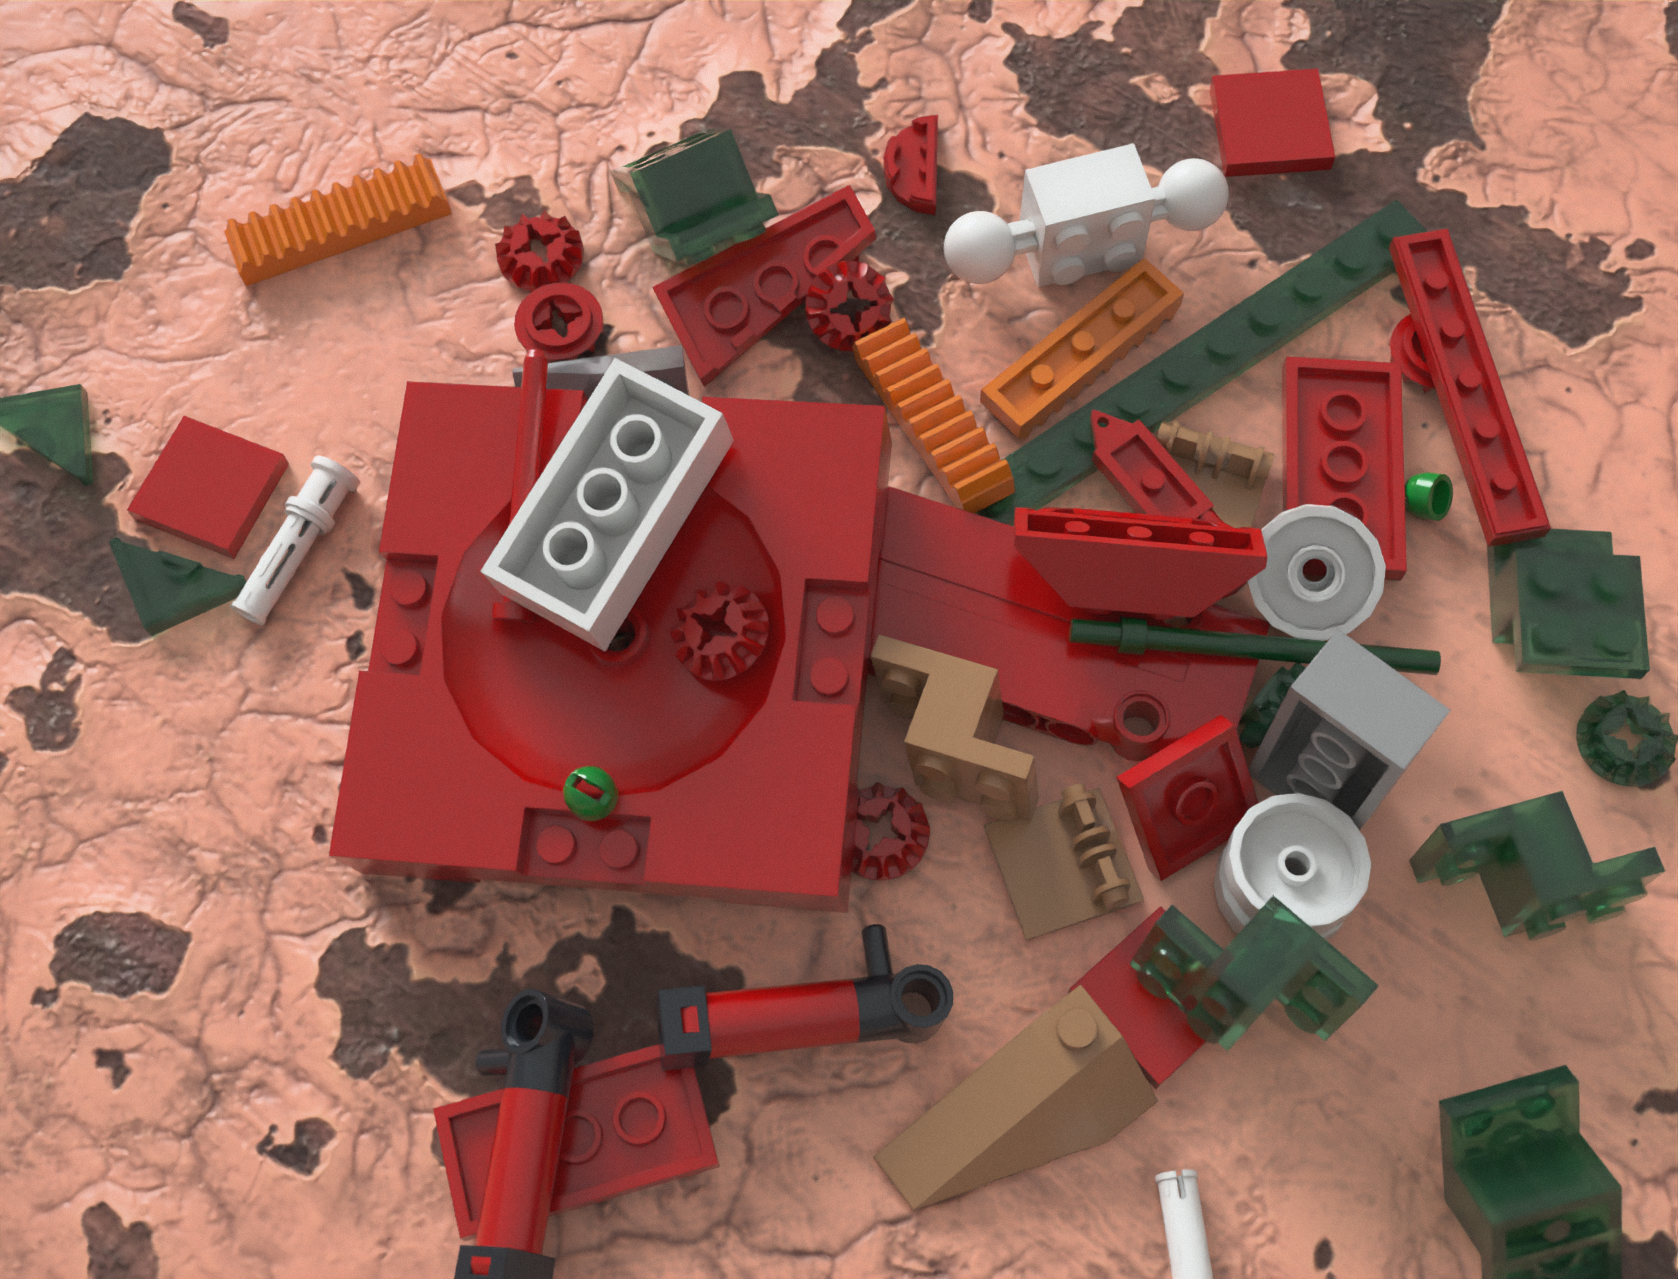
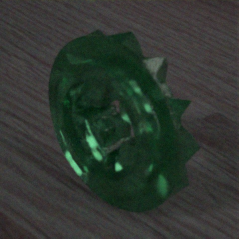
M1299 662L1295 663L1289 670L1282 666L1270 678L1239 721L1238 725L1244 728L1239 736L1240 742L1250 749L1261 745L1290 687L1306 669L1305 666Z
M1625 690L1614 695L1599 696L1584 710L1576 730L1577 745L1586 764L1603 779L1617 785L1629 787L1650 784L1666 773L1676 760L1674 755L1678 735L1673 734L1669 724L1670 713H1661L1651 704L1650 696L1638 698L1627 695ZM1625 719L1626 724L1630 725V730L1633 734L1649 738L1640 741L1634 747L1633 755L1632 750L1628 749L1626 740L1609 736L1610 734H1616L1624 726Z

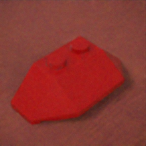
M1015 507L1014 547L1069 607H1079L1094 614L1124 611L1143 613L1150 618L1167 620L1175 616L1194 618L1266 569L1268 555L1262 531L1259 528H1234L1226 523L1193 518L1080 508H1041L1035 511L1033 508Z

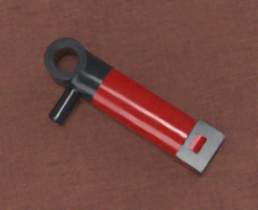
M881 924L868 925L861 931L868 977L705 993L704 985L658 990L655 1008L662 1071L707 1066L711 1058L898 1039L904 1043L917 1044L929 1040L937 1033L953 1006L954 992L946 976L940 970L930 965L915 964L904 968L898 974H893L886 927ZM912 992L924 996L930 1004L931 1014L916 1016L910 1013L904 1007L902 995Z
M527 989L521 991L510 1001L501 1021V1038L507 1049L482 1050L476 1057L475 1066L479 1074L482 1076L505 1075L475 1245H460L454 1279H553L556 1258L544 1256L542 1253L574 1065L583 1059L590 1048L593 1038L594 1023L591 1014L581 1005L538 990Z

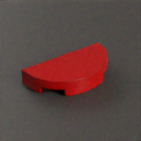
M938 114L917 117L912 120L911 126L900 131L896 137L892 136L888 140L883 157L886 186L896 200L915 212L935 215Z

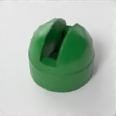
M1426 472L1416 474L1407 480L1404 485L1405 497H1407L1405 499L1406 510L1421 519L1442 520L1447 515L1453 499L1451 479L1445 474Z
M585 766L575 769L568 776L564 785L563 796L567 807L577 817L586 821H596L603 819L613 811L618 800V788L605 770L595 766ZM581 781H585L587 784L603 791L604 794L599 802H597L590 796L577 790V785Z

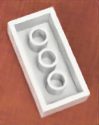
M614 358L480 572L500 594L599 649L606 651L734 441L723 413Z

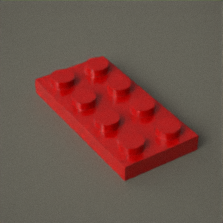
M1286 356L1282 367L1283 511L1305 504L1334 506L1358 518L1378 540L1386 565L1384 580L1399 581L1402 580L1407 572L1401 363ZM1310 559L1304 564L1302 572L1305 575L1325 576L1326 565L1319 559Z
M659 1044L574 1068L549 1217L720 1167L695 1067L662 1071ZM503 1089L433 1108L459 1237L463 1241L476 1238Z

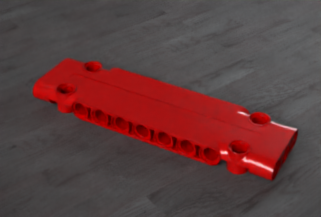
M888 486L882 554L878 558L868 663L869 675L876 677L870 656L879 635L998 669L1004 710L1003 720L1077 745L1092 746L1100 740L1111 744V747L1119 756L1131 761H1142L1219 715L1224 716L1233 723L1237 730L1259 659L1145 649L1143 655L1117 653L1115 646L1070 643L1069 626L1071 618L1119 622L1120 617L1124 616L1146 618L1147 625L1174 626L1167 624L1164 620L1150 618L1143 613L1113 611L1109 614H1094L1079 607H1069L1014 547L1013 526ZM1213 604L1194 618L1185 617L1188 625L1178 628L1267 635L1270 623L1266 620ZM1131 717H1141L1151 724L1154 732L1145 736L1135 735L1129 732L1123 721Z

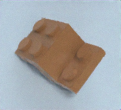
M879 635L870 657L883 703L888 704V708L894 713L912 719L904 744L915 785L920 786L921 792L941 802L953 803L956 798L978 804V808L983 813L999 820L1013 821L1015 816L1031 821L1039 800L1035 758L1033 755L994 744L1004 718L998 669Z

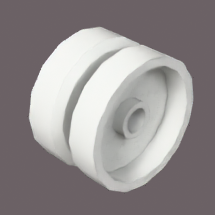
M1305 504L1281 512L1262 528L1261 531L1268 555L1266 569L1247 582L1256 608L1273 627L1295 638L1324 641L1330 639L1337 629L1344 634L1350 633L1371 616L1383 594L1386 565L1378 540L1358 518L1334 506ZM1310 559H1319L1326 565V574L1319 581H1309L1303 575V566Z
M1301 793L1271 796L1251 807L1235 827L1228 840V844L1218 859L1213 885L1220 912L1233 931L1257 948L1279 954L1308 952L1332 939L1343 922L1354 910L1368 889L1372 864L1365 837L1349 815L1324 799Z

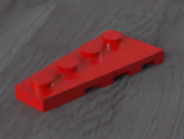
M848 185L653 286L652 288L703 386L705 387L802 304L806 300L812 281L823 269L836 262L852 261L877 239L876 232L854 191Z

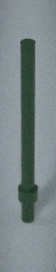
M1124 616L1120 617L1119 622L1071 618L1069 626L1070 643L1115 646L1117 653L1143 655L1145 649L1310 664L1328 642L1147 625L1146 618ZM1360 644L1397 672L1437 675L1440 670L1441 656L1439 651Z

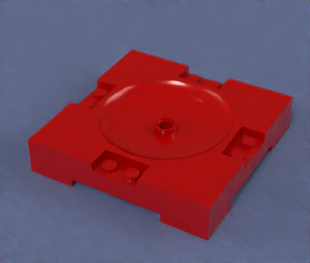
M407 381L379 553L386 559L374 638L368 671H359L329 856L361 874L480 883L481 880L714 898L720 899L723 903L848 913L859 788L857 786L878 558L882 554L892 449L885 406L702 396V403L723 413L734 441L612 639L613 641L622 633L632 632L635 633L632 644L622 651L614 652L610 651L612 641L606 651H603L536 614L535 623L507 622L492 619L493 603L503 602V595L495 589L480 571L509 527L521 387ZM546 388L539 477L587 403L588 399L583 390ZM718 580L728 585L739 586L742 584L761 600L767 611L769 634L766 645L754 664L735 677L718 681L699 678L689 672L674 656L676 653L675 643L669 632L676 629L679 620L677 608H685L694 599V589L706 591L715 587ZM724 619L720 623L710 621L703 624L706 628L705 630L712 636L711 640L715 635L722 637L727 635L733 639L736 637L730 630V627L724 622ZM585 766H595L605 770L618 788V800L615 808L608 816L596 821L580 819L567 807L564 801L563 789L566 779L575 769ZM581 781L576 787L577 790L585 793L597 802H599L604 794L603 791L587 784L585 781Z

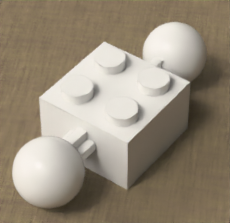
M1134 143L1026 169L1020 221L1007 224L1002 218L990 212L974 211L967 213L950 226L944 240V256L949 268L957 277L969 283L985 284L997 280L1006 273L1013 262L1014 256L1026 254L1037 287L1054 283L1067 285L1079 280L1082 276L1106 270L1111 272L1123 271L1141 261L1151 222L1165 219L1172 226L1185 231H1199L1213 225L1223 215L1227 207L1229 188L1224 174L1218 167L1209 161L1197 158L1185 159L1174 164L1162 176L1158 187L1151 188Z

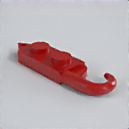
M1092 410L1090 421L1095 451L1091 461L1137 514L1193 518L1224 523L1213 510V503L1140 420L1132 424L1103 412ZM1103 423L1107 427H1100L1098 424ZM1246 582L1221 599L1236 594Z

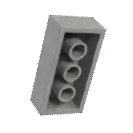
M1337 629L1290 687L1248 768L1250 777L1276 796L1301 793L1327 800L1349 815L1357 828L1361 830L1448 715L1450 709Z

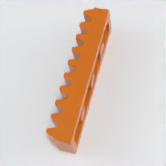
M419 153L415 155L413 165L407 166L400 160L394 162L393 170L390 173H386L379 167L375 168L370 180L366 181L360 175L353 176L351 186L347 188L339 182L332 183L329 194L325 195L315 189L311 191L309 201L303 202L296 196L290 198L289 208L282 209L275 203L269 205V212L266 216H261L255 211H251L248 213L246 223L241 224L233 218L228 219L224 233L238 273L245 286H249L451 215L452 212L431 158L427 159Z
M1144 257L981 389L980 402L1018 439L1026 440L1035 425L1043 426L1049 414L1053 411L1056 413L1060 412L1068 398L1076 399L1085 384L1089 387L1093 385L1101 371L1106 374L1110 371L1117 358L1122 361L1133 345L1138 348L1149 332L1154 335L1165 319L1171 321L1179 307H1181L1184 292Z
M905 318L854 342L852 347L856 363L956 508L974 514L1015 493L1014 477L1012 476L1009 463L1006 459L1001 461L997 446L994 443L989 444L984 428L977 427L971 410L966 412L961 396L954 395L951 382L948 379L943 380L940 367L937 363L932 364L926 348L921 349L918 336L915 333H910Z

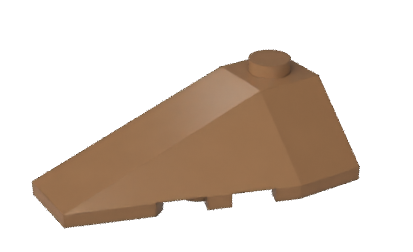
M1079 985L1028 1025L874 1156V1160L911 1209L916 1211L987 1186L988 1183L1027 1169L1032 1170L1049 1164L1050 1161L1072 1153L1105 1144L1156 1104L1158 1100L1124 1037L1085 989Z

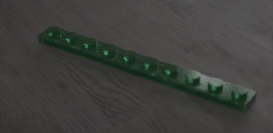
M1396 199L1005 457L1004 459L1009 463L1012 476L1014 477L1015 493L974 514L1014 526L1015 507L1039 510L1099 470L1091 461L1095 451L1090 421L1092 410L1103 412L1132 424L1140 420L1151 433H1154L1160 428L1163 421H1172L1395 272L1396 269L1389 251L1394 237L1428 231ZM1103 423L1098 424L1100 427H1107Z

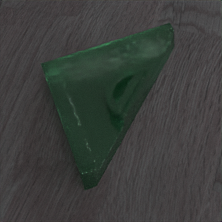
M81 384L0 398V427L50 463L53 462L74 476L84 486L93 484L88 393Z
M117 537L108 541L143 627L150 636H154L236 599L247 582L243 575H230L204 567L200 562L160 550L154 552L125 543Z

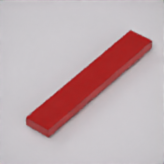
M1448 228L1394 237L1389 251L1487 546L1491 547L1545 537L1550 531L1551 525Z

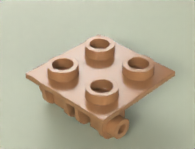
M1163 421L1156 439L1213 503V510L1224 523L1234 528L1252 527L1265 481L1268 478L1273 463L1274 454L1264 451V447L1261 446L1256 449L1230 441L1231 437L1225 436L1223 439L1213 436L1214 432L1208 431L1206 434L1179 426L1180 422L1174 421L1173 424Z
M1083 783L1067 787L1061 792L1063 799L1036 807L1031 821L1015 816L1013 821L997 820L983 826L1026 941L1144 902L1143 895L1099 787L1088 791Z

